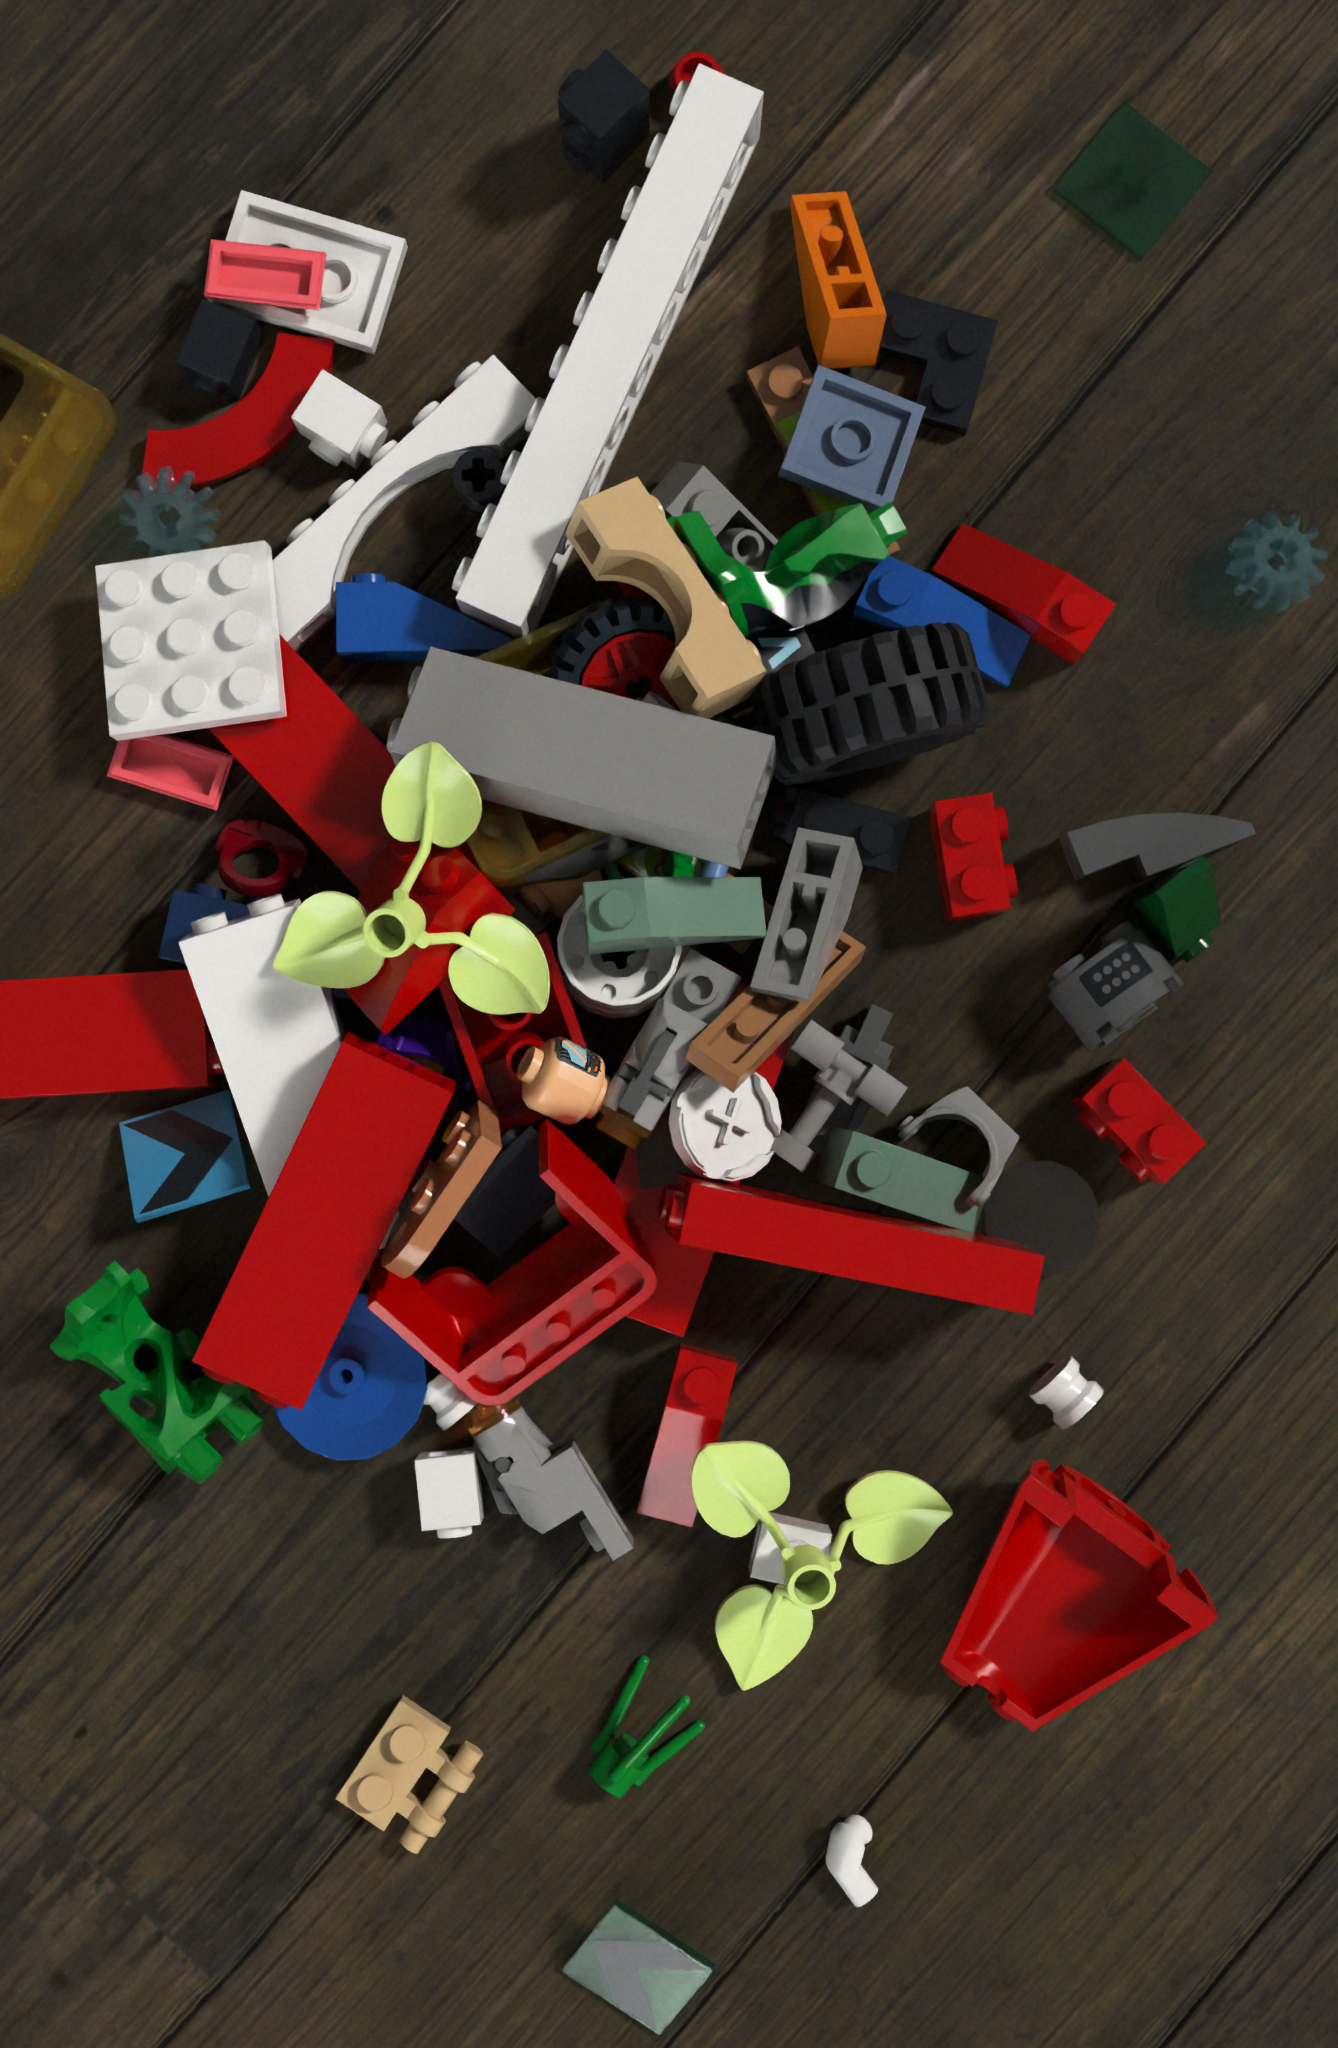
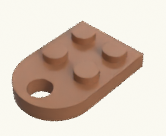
M478 1099L468 1114L459 1111L454 1116L442 1138V1141L447 1144L435 1162L427 1159L411 1182L410 1190L414 1194L399 1216L381 1257V1266L403 1279L411 1276L425 1261L502 1148L498 1111Z

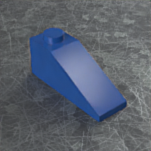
M888 556L869 574L851 616L852 620L881 633L897 631L904 627L915 625L925 626L936 622H941L942 624L948 622L956 623L969 633L981 677L1006 689L1031 637V634L935 576L891 556Z
M359 573L351 576V582H336L337 653L344 663L425 661L430 647L478 659L513 643L511 637L396 582H386V577L382 574Z

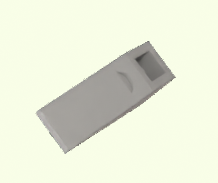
M677 461L650 494L655 496L661 503L666 519L671 516H681L686 512L700 511L725 554L733 557L755 572L762 571L771 549L778 542L704 465Z

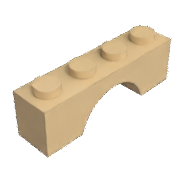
M637 476L578 501L565 535L595 581H618L644 590L661 604L673 624L675 650L659 678L681 712L708 719L748 700L767 671L762 664L760 653L750 640L745 639L731 618L725 599L720 593L713 591L701 573L691 548L680 541L666 520L664 509L659 500L648 493Z

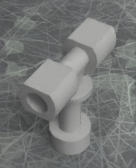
M813 1020L808 1023L791 1047V1050L819 1069L813 1080L822 1087L791 1131L787 1133L783 1129L780 1130V1136H775L770 1149L803 1173L817 1155L808 1146L841 1100L851 1106L856 1098L859 1097L881 1114L888 1117L908 1088L877 1065L873 1064L869 1069L841 1048L845 1043Z

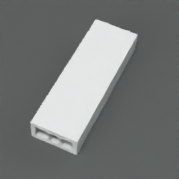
M281 894L269 896L248 904L247 907L250 914L230 921L227 920L225 912L190 923L193 932L187 934L178 942L268 1196H270L346 1035L331 988L315 986L295 980L273 968V961L282 945L290 919L301 904L300 898L284 903ZM404 1199L379 1249L385 1248L387 1240L406 1206Z

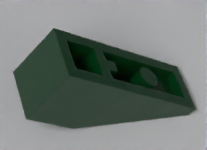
M1204 855L1165 874L1122 908L1134 925L1144 930L1167 961L1181 956L1187 963L1214 942L1208 933L1222 923L1212 867Z

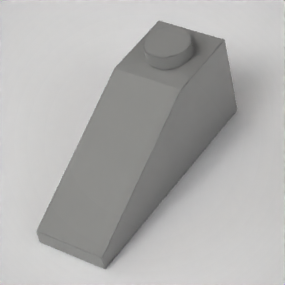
M798 827L766 932L767 936L764 939L750 985L752 992L805 1003L810 1002L848 920L863 869L854 838Z

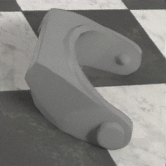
M966 1086L940 1099L916 1119L912 1116L906 1118L898 1127L901 1131L898 1136L903 1141H906L926 1123L941 1119L961 1120L975 1127L988 1141L991 1152L990 1167L986 1178L978 1188L972 1191V1194L966 1200L969 1206L973 1207L976 1205L979 1208L992 1195L990 1192L996 1185L1004 1164L1017 1144L1019 1136Z

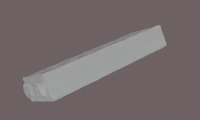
M430 647L423 667L417 666L412 672L408 685L409 703L403 718H396L392 723L387 740V750L391 754L395 766L409 752L426 742L432 741L441 744L470 774L483 800L737 869L742 867L776 767L777 759L775 736L434 647Z

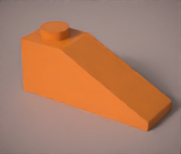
M847 192L791 195L790 208L806 325L818 365L829 369L874 366L887 313Z

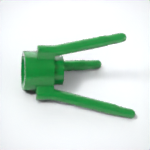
M646 1655L639 1657L603 1730L590 1744L597 1755L587 1766L589 1773L603 1789L618 1798H622L633 1784L640 1787L655 1769L705 1729V1723L697 1720L653 1755L648 1756L647 1751L690 1704L689 1696L682 1695L664 1712L638 1742L624 1733L617 1740L614 1738L649 1665L650 1660Z

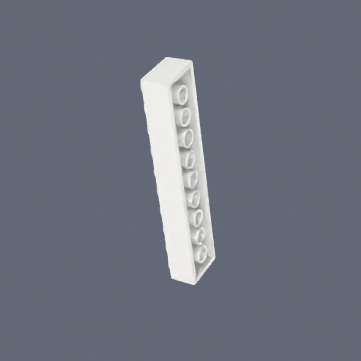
M700 63L691 82L681 80L675 91L669 109V114L675 116L667 135L658 132L650 146L645 162V167L651 169L642 188L634 185L628 194L621 214V219L627 221L619 240L610 238L603 249L597 267V272L603 274L595 293L586 291L578 304L573 319V324L579 327L570 347L565 344H561L549 371V377L555 379L546 400L537 397L533 403L525 423V430L531 432L522 453L513 450L510 454L500 480L502 484L507 485L498 506L489 503L486 507L476 532V536L482 538L473 559L464 557L453 580L452 589L458 592L456 601L461 613L511 637L513 643L535 633L574 548L565 535V531L577 503L599 493L760 138L764 92Z

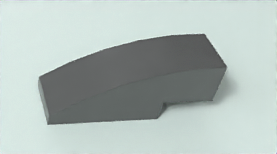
M1176 812L1139 814L1105 820L1067 832L1058 840L1075 881L1128 861L1138 882L1202 855H1207L1256 834L1250 822L1217 815Z

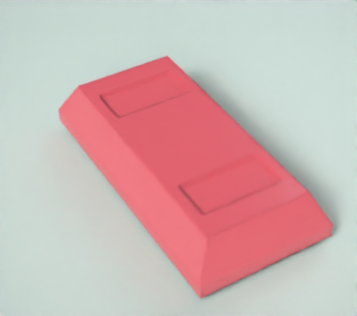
M211 239L204 297L320 311L326 252Z
M167 734L120 740L117 743L107 776L217 811L235 757Z

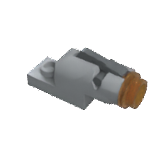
M692 949L689 950L663 998L658 999L644 1026L623 1059L620 1068L610 1082L602 1102L603 1105L598 1110L601 1114L594 1127L633 1149H636L642 1137L646 1139L650 1137L681 1082L688 1077L694 1067L693 1064L685 1060L690 1043L727 1008L743 980L741 976Z
M518 1398L499 1405L479 1403L465 1414L472 1424L468 1431L475 1440L473 1443L474 1450L500 1513L520 1514L524 1522L541 1534H544L580 1511H583L586 1518L579 1523L586 1538L596 1552L606 1548L614 1561L633 1549V1536L574 1440L551 1453L548 1447L553 1444L527 1416Z

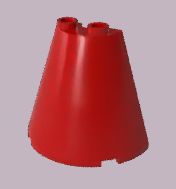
M1046 1459L1035 1461L1023 1474L940 1659L944 1671L953 1681L964 1687L969 1685L973 1687L975 1684L982 1685L990 1691L987 1699L1000 1716L1009 1721L1017 1719L1031 1731L1040 1728L1211 1626L1218 1618L1212 1600L1196 1575L1189 1568H1185L1181 1574L1178 1572L1174 1557L1168 1553V1550L1171 1548L1170 1544L1150 1524L1117 1496L1081 1472L1062 1463L1054 1472L1048 1470L1051 1465Z

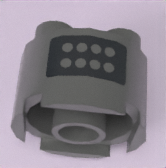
M1129 920L1118 925L1100 940L1103 945L1094 952L1096 955L1086 961L1082 954L1076 955L1052 974L1055 979L1048 984L1052 990L1048 995L1049 999L1090 1053L1095 1052L1102 1041L1107 1045L1158 1009L1155 1001L1166 993L1172 997L1184 986L1182 980L1141 927L1135 929Z

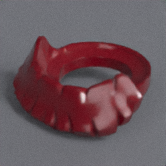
M239 819L228 823L221 830L214 846V851L219 855L218 874L220 879L231 890L246 896L265 897L279 893L291 881L299 882L304 880L306 877L305 870L309 867L307 861L309 859L308 850L299 838L288 829H282L281 826L273 825L267 821L260 822L258 819H249L247 821ZM258 847L274 852L279 867L269 877L251 879L236 872L232 866V861L241 852Z

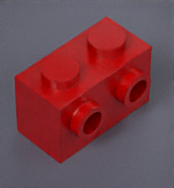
M993 792L934 801L927 812L945 923L999 915L1011 908L1010 898L1017 897L1018 888L1013 864H1004L1000 841L1008 840V823L1004 807H995Z
M1125 1058L1112 1059L1071 1098L1082 1110L1077 1115L1082 1124L1099 1140H1103L1107 1136L1122 1152L1117 1157L1119 1162L1141 1183L1148 1179L1153 1183L1165 1184L1206 1144L1200 1135Z

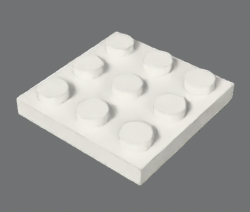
M265 540L95 566L109 736L120 741L287 717L272 550Z

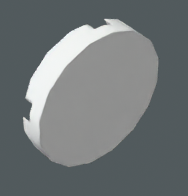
M697 1069L681 1082L672 1098L668 1123L673 1146L688 1168L702 1178L730 1182L752 1177L769 1163L774 1153L770 1149L775 1136H780L782 1120L777 1097L766 1079L756 1071L733 1093L706 1073Z

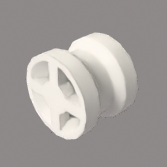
M1072 1356L1063 1358L1051 1367L1029 1392V1396L1037 1404H1045L1053 1412V1422L1062 1430L1080 1420L1099 1401L1104 1392L1096 1381H1087L1079 1373L1080 1364Z
M441 1372L427 1384L428 1389L424 1405H430L436 1412V1423L443 1431L452 1426L478 1404V1402L468 1397Z

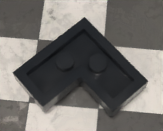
M888 290L884 302L887 316L878 354L925 366L916 403L926 407L920 423L965 436L970 424L998 320Z

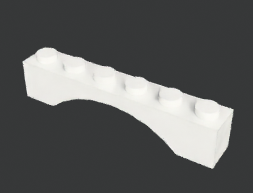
M494 355L482 365L479 362H474L468 366L454 383L456 390L441 404L433 401L425 406L412 422L414 429L399 443L391 440L382 446L371 459L370 464L372 468L357 482L350 479L343 483L331 495L328 501L330 507L315 521L311 518L304 520L289 534L286 540L289 546L272 561L279 634L296 652L336 616V582H343L354 550L367 528L389 503L414 484L442 470L453 468L458 458L467 451L474 449L488 450L496 455L498 459H503L531 433L525 430V423L536 398Z

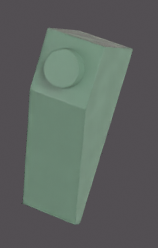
M637 877L583 882L582 900L588 955L766 938L767 936L760 877Z
M832 1125L814 1180L959 1230L975 1233L984 1204L979 1208L976 1205L971 1207L966 1203V1200L986 1177L873 1137Z

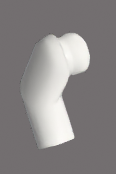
M852 1814L844 1820V1823L838 1822L832 1829L826 1852V1865L854 1906L861 1907L869 1902L878 1892V1887L861 1865L865 1844L872 1840L873 1832L871 1825L864 1817Z

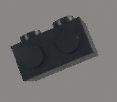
M607 49L585 71L582 68L573 71L560 87L557 102L560 121L559 130L563 146L561 149L562 154L579 173L586 175L590 171L599 181L604 183L650 136L649 88Z

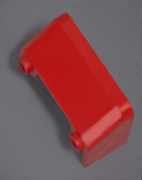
M546 1119L539 1125V1176L555 1191L556 1206L560 1213L570 1222L567 1226L488 1285L473 1272L461 1267L442 1268L423 1282H420L413 1275L403 1279L381 1266L383 1248L378 1250L371 1265L367 1307L468 1397L484 1405H499L514 1398L644 1303L654 1293L657 1284L655 1261L611 1179L549 1119Z

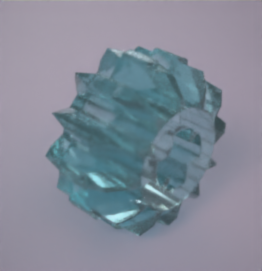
M163 466L159 470L158 482L148 472L142 473L137 477L140 491L128 489L122 496L124 502L134 510L122 513L119 516V522L124 526L137 527V531L127 539L128 546L136 547L144 540L149 545L145 552V558L159 556L161 551H164L165 555L202 550L199 543L212 545L217 538V534L205 524L217 522L220 519V511L215 508H203L202 503L206 502L213 495L211 488L204 487L195 494L190 489L195 481V474L191 471L185 472L179 479L178 484H176L174 472L170 466ZM174 507L180 513L181 518L176 524L172 522L166 527L161 522L159 516L164 510L167 512Z
M1276 511L1268 512L1263 517L1262 525L1251 519L1242 527L1244 538H1234L1229 544V551L1237 559L1231 561L1226 566V573L1232 576L1242 575L1243 580L1234 588L1235 594L1241 596L1249 589L1254 591L1255 595L1252 600L1254 609H1261L1270 598L1277 612L1285 611L1290 606L1291 599L1302 604L1311 597L1309 586L1319 585L1325 577V573L1316 564L1327 558L1328 550L1311 548L1310 543L1319 535L1318 528H1310L1302 534L1298 531L1300 525L1299 514H1292L1283 525ZM1278 553L1285 563L1277 570H1274L1269 565L1268 560Z

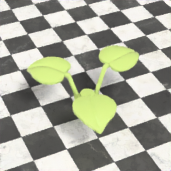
M432 741L426 742L413 749L398 763L386 783L382 796V816L389 834L403 842L420 840L418 852L399 887L394 890L393 898L384 902L367 917L362 904L348 894L337 891H322L310 896L298 906L292 915L282 945L273 961V968L288 977L307 984L338 989L352 988L367 983L376 976L384 965L385 957L399 956L413 944L424 949L429 945L456 943L462 947L451 956L448 965V975L453 991L465 1004L489 1014H540L547 1007L549 1000L550 973L539 941L523 923L507 915L489 913L483 915L475 922L470 937L458 931L428 933L425 931L426 918L422 908L418 903L409 898V892L430 854L432 843L445 848H452L462 844L477 829L482 813L480 792L470 774L441 744Z
M743 1440L708 1443L700 1448L692 1466L691 1485L696 1506L705 1522L717 1532L736 1538L748 1534L760 1519L767 1527L783 1557L781 1574L785 1585L778 1584L774 1588L773 1593L762 1585L752 1584L743 1586L728 1595L720 1604L716 1613L715 1633L718 1645L729 1663L739 1687L745 1691L773 1677L788 1665L806 1645L813 1629L812 1610L819 1609L828 1604L835 1594L836 1581L832 1572L841 1569L839 1559L848 1534L851 1531L853 1545L857 1552L865 1559L876 1564L885 1565L901 1562L918 1552L937 1528L953 1515V1511L944 1497L925 1481L907 1473L892 1470L869 1473L859 1478L848 1488L845 1494V1505L852 1519L840 1524L830 1554L825 1556L819 1548L813 1545L805 1544L792 1547L773 1516L769 1513V1511L778 1508L784 1503L790 1490V1473L785 1461L775 1450L763 1443Z

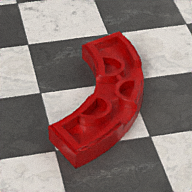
M278 332L271 359L263 375L253 389L233 408L208 422L193 427L176 430L148 429L140 483L143 490L176 492L217 485L218 481L230 478L249 468L253 470L271 458L288 443V438L297 430L291 417L321 370L323 369L331 373L337 349L335 340Z

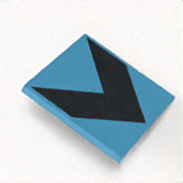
M230 1089L119 1123L134 1219L137 1223L250 1189Z

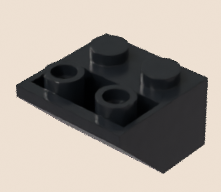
M514 1125L501 1137L502 1148L497 1154V1158L491 1163L454 1217V1220L497 1257H501L556 1203L555 1191L539 1176V1127L537 1125H530L525 1131L522 1127Z

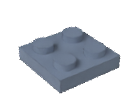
M818 365L777 476L850 505L862 503L866 511L873 512L889 502H893L926 407Z

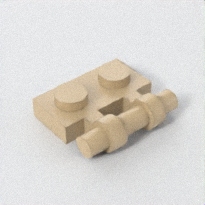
M403 1695L335 1799L382 1831L386 1829L396 1812H398L410 1822L400 1837L399 1842L410 1852L418 1854L429 1837L435 1838L446 1823V1819L443 1816L458 1792L465 1793L475 1779L472 1771L484 1754L477 1746L468 1741L463 1742L454 1757L443 1751L440 1746L449 1734L451 1727ZM428 1768L437 1774L440 1779L426 1800L423 1801L410 1791L424 1770Z

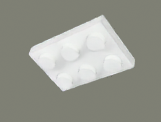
M241 190L225 241L326 252L320 311L207 298L208 301L247 317L314 337L332 339L338 344L375 355L407 252L406 239Z

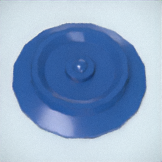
M358 1292L302 1411L290 1405L288 1408L273 1406L282 1427L305 1449L333 1460L369 1459L397 1445L418 1421L428 1389L427 1360L367 1307L368 1295Z

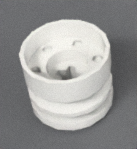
M582 895L578 897L564 914L557 937V963L569 997L588 1013L611 1020L636 1017L653 1008L658 999L664 996L671 984L682 951V946L630 951L631 955L627 957L624 969H617L613 961L604 962L603 959L608 956V953L588 955Z

